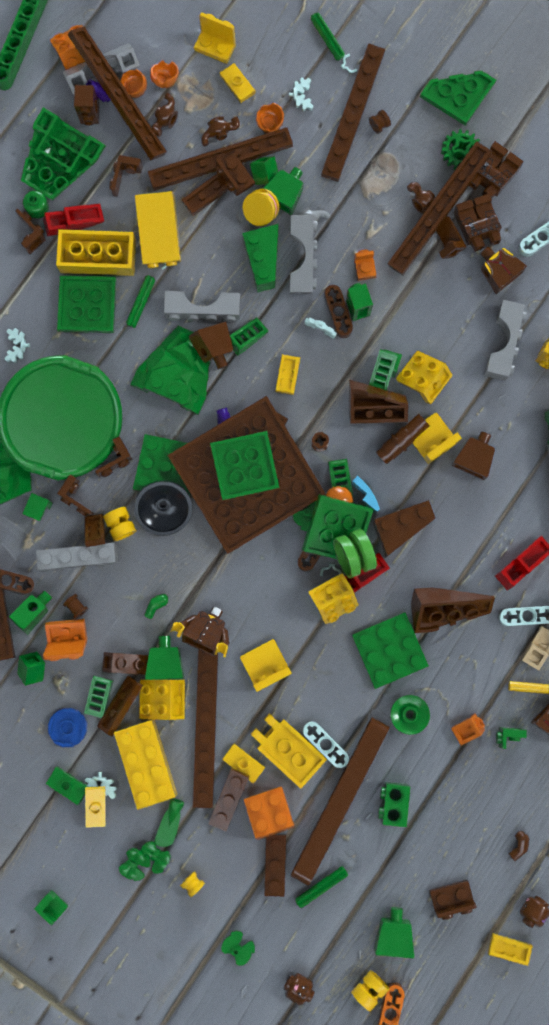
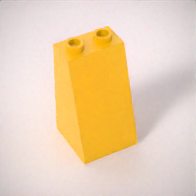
M173 192L135 195L143 265H147L148 268H157L162 263H166V266H176L177 262H181Z

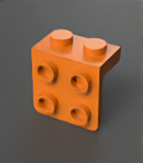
M83 25L72 26L70 30L83 27ZM70 30L58 33L50 40L65 70L85 62L68 36Z
M85 619L45 623L47 646L43 654L44 660L58 661L64 658L75 660L83 656L88 640Z

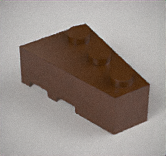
M349 379L350 424L408 422V401L406 395Z
M429 500L374 519L373 525L385 558L435 519Z

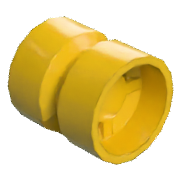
M126 507L114 509L103 516L107 527H111L110 534L114 542L125 539L137 532L133 522L128 520L130 515Z
M369 970L363 977V983H358L351 993L366 1010L371 1012L378 1004V998H383L390 988L374 971Z

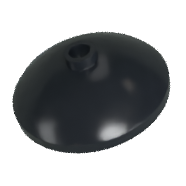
M165 480L155 481L146 485L138 493L134 503V513L140 526L147 532L154 535L167 536L179 532L187 525L192 515V502L187 491L179 484ZM164 501L167 504L162 506L160 505V502Z

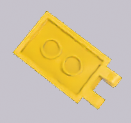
M269 713L264 718L271 726L269 731L263 735L255 728L251 735L260 743L257 749L301 789L325 763L327 758L284 718L279 723Z

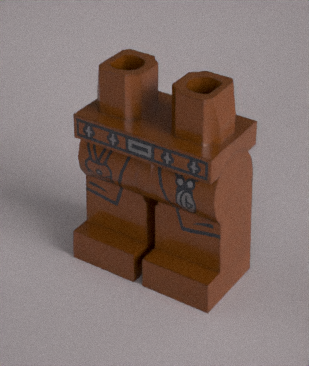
M496 141L490 147L492 155L469 185L474 190L480 185L483 186L485 190L482 195L490 194L491 199L500 194L518 173L524 162L511 152L507 155L509 150Z
M490 194L474 198L473 202L471 199L459 203L455 206L453 212L466 239V244H471L475 252L485 247L483 242L485 239L489 240L491 246L501 242L500 230L502 227L491 204Z

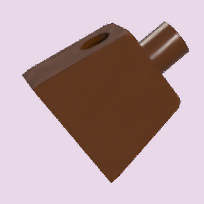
M226 322L199 329L189 335L190 341L203 362L214 360L218 370L228 366L225 356L233 351V346Z
M480 432L477 440L470 437L451 466L479 479H487L495 448L488 445L491 435L486 432Z

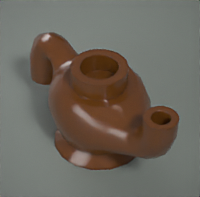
M169 93L165 95L168 103L156 109L155 117L157 121L151 127L158 137L162 134L161 128L166 126L172 128L178 117V112L174 111L175 100Z
M223 116L211 119L207 124L209 128L202 135V146L205 147L209 144L208 138H217L218 141L227 138L229 131L237 130L240 127L238 117H233L229 123L224 120Z
M412 182L407 186L409 192L413 191L415 193V199H412V204L418 212L424 214L435 199V195L430 190H422L418 182Z

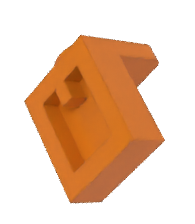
M364 249L355 253L354 262L358 281L376 278L374 251Z
M473 714L470 718L452 726L451 729L460 745H463L480 737L485 731V725L480 717Z

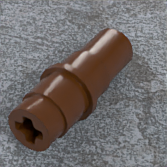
M418 413L404 427H401L395 434L392 433L390 435L391 437L376 451L377 455L388 464L403 451L406 452L407 448L430 425Z

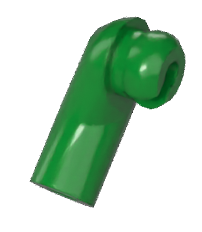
M160 594L151 598L144 616L152 619L156 610L168 604V596Z

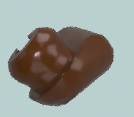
M523 831L516 833L517 847L508 853L514 861L518 860L528 851L530 839Z

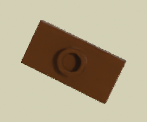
M104 514L85 517L86 547L105 544Z

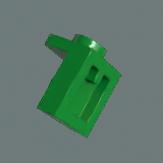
M499 727V732H496V744H499L500 748L506 749L507 737H509V741H521V738H527V730L523 728Z

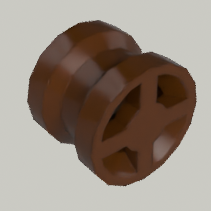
M380 110L376 116L369 118L370 126L377 134L381 133L383 128L391 126V120L384 110Z

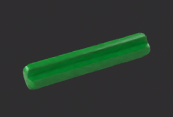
M320 13L312 14V23L337 61L343 59L345 53Z
M145 276L126 321L127 326L136 328L155 283L154 277Z
M341 866L295 899L297 905L300 908L305 907L348 877L346 869Z

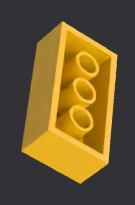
M58 230L56 266L60 273L134 276L136 256L134 232Z
M152 719L114 732L137 810L175 798L178 795L155 720Z

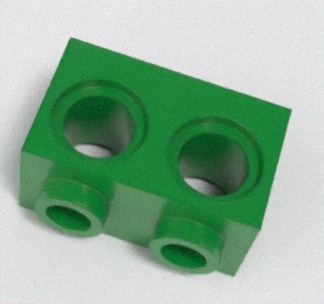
M360 283L354 284L347 290L346 303L352 321L371 315L373 303L366 283L362 285Z
M385 782V787L381 786L380 799H383V807H379L378 819H381L383 825L407 828L411 788L408 784ZM398 789L400 791L397 799L390 798L391 790ZM392 809L398 811V816L395 819L388 818V812Z

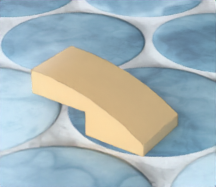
M542 625L522 658V661L537 670L541 669L549 656V629Z

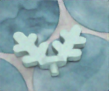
M300 78V84L298 81H295L293 93H289V96H293V100L296 102V108L302 105L303 111H306V109L311 111L313 109V105L310 103L311 99L304 100V92L310 88V78L306 80Z
M306 318L304 321L306 326L320 329L332 339L337 334L333 328L328 327L323 321Z
M14 328L13 331L7 329V333L10 335L8 339L13 341L15 345L20 344V347L13 346L15 350L13 352L8 350L7 354L9 355L5 357V361L16 363L17 357L23 359V352H25L26 347H30V344L26 343L24 339L25 334L23 332L19 333L17 328Z
M98 772V776L85 779L88 787L105 786V796L109 795L111 799L116 797L114 791L117 790V787L110 785L114 783V780H107L106 777H102V772ZM97 781L102 782L100 786H98Z

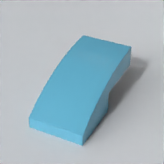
M357 476L352 481V485L365 495L361 502L365 506L374 509L373 512L376 514L380 509L378 502L367 484Z

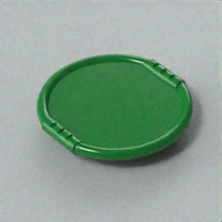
M64 354L35 360L21 368L9 380L0 396L1 443L11 459L25 471L57 481L66 480L69 475L75 478L85 475L97 468L108 458L113 451V446H115L113 439L120 436L123 414L117 390L99 367Z

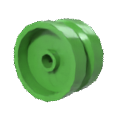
M362 529L350 532L349 538L342 535L333 540L336 557L348 578L360 575L361 569L364 572H368L377 567L374 549L368 536Z

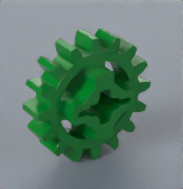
M459 129L458 134L452 131L451 137L447 135L442 143L441 154L444 155L443 161L448 160V167L453 164L454 170L457 169L476 141L480 142V139H474L475 133L471 136L468 135L469 130L462 133V130Z

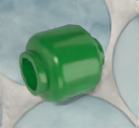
M30 191L24 196L23 206L30 217L40 219L44 217V213L49 211L48 201L41 192Z

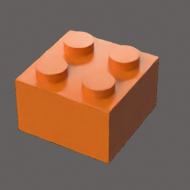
M282 786L244 799L255 839L260 840L295 828Z

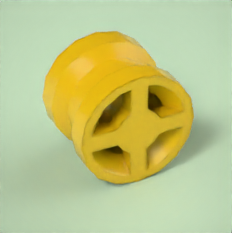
M193 871L180 884V887L186 889L191 898L204 886L205 882L199 880L197 873Z

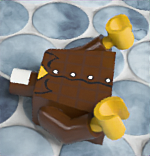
M213 607L209 614L200 611L197 615H192L181 622L173 623L170 632H178L177 637H180L182 634V642L214 657L218 652L223 653V657H226L230 642L225 622L220 619L223 613L221 609Z

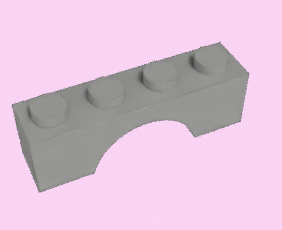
M129 43L103 54L115 73H124L140 66L134 49ZM86 62L63 71L73 95L75 94V85H86L89 79L97 81Z
M291 215V237L302 244L305 250V260L299 269L290 273V294H312L313 289H316L317 278H313V270H317V259H313V251H317V240H313V232H317V220H314V215Z
M165 291L164 314L170 321L187 319L188 321L196 322L198 319H205L208 322L225 320V322L233 323L236 320H240V293L221 292L219 298L213 304L196 306L186 298L184 291Z
M507 300L501 302L496 324L504 330L507 342L504 349L489 355L484 376L506 381L509 376L513 375L515 365H512L513 358L517 357L519 350L516 344L517 340L520 341L523 332L520 326L521 322L524 323L527 314L524 311V304Z
M115 543L91 547L77 546L36 551L37 568L42 572L80 566L119 564L118 550Z

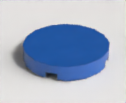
M63 708L52 715L48 723L49 736L56 745L61 747H73L79 744L87 733L85 716L74 708Z

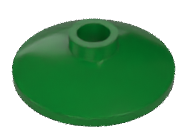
M402 696L394 702L391 708V721L395 728L404 734H418L429 723V707L418 696ZM407 711L413 712V716L411 718L406 717Z

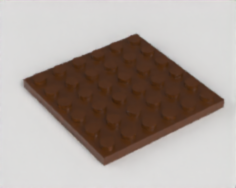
M267 396L168 455L227 554L315 502L319 494L326 495ZM267 431L279 488L222 500L210 443Z

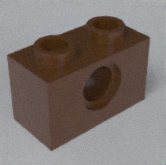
M75 85L74 107L80 123L87 126L99 124L100 103L94 85Z

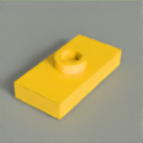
M235 63L220 72V77L240 103L255 94V89Z
M282 354L275 392L294 395L300 357Z
M235 743L222 759L232 768L249 775L248 780L253 784L265 769V766Z
M105 786L85 787L86 828L106 827Z
M492 933L488 955L528 966L533 945Z

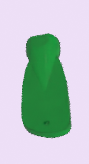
M170 799L169 808L162 818L154 841L157 846L168 847L173 844L180 822V811L184 806L182 800Z

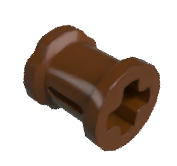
M323 432L315 433L312 438V448L317 452H323L327 449L329 443L328 435ZM321 438V441H324L322 446L316 443L317 439Z
M77 594L72 595L63 603V606L73 613L75 620L89 609L78 600Z

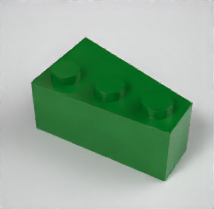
M279 224L242 233L257 293L275 288Z

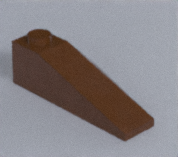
M433 587L414 589L411 600L414 633L434 632L439 630L440 626L447 624L453 626L456 625V621L465 618L471 620L490 614L495 598L490 595Z

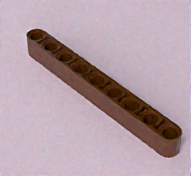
M373 717L370 719L294 866L291 877L307 886L310 885L390 726Z

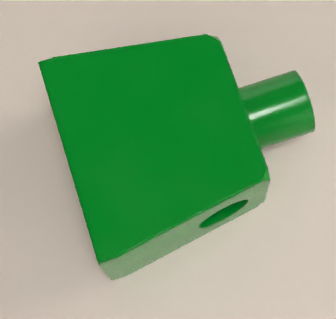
M294 167L290 174L280 170L263 188L271 191L277 197L279 209L289 215L293 214L303 191V182L299 180L303 172L297 167Z
M43 591L37 598L31 594L9 617L15 625L29 635L48 613L46 605L52 597L46 591Z
M159 636V648H150L145 680L184 679L179 647H170V636Z
M391 907L390 918H381L374 946L375 955L414 959L412 926L409 920L402 919L403 908Z

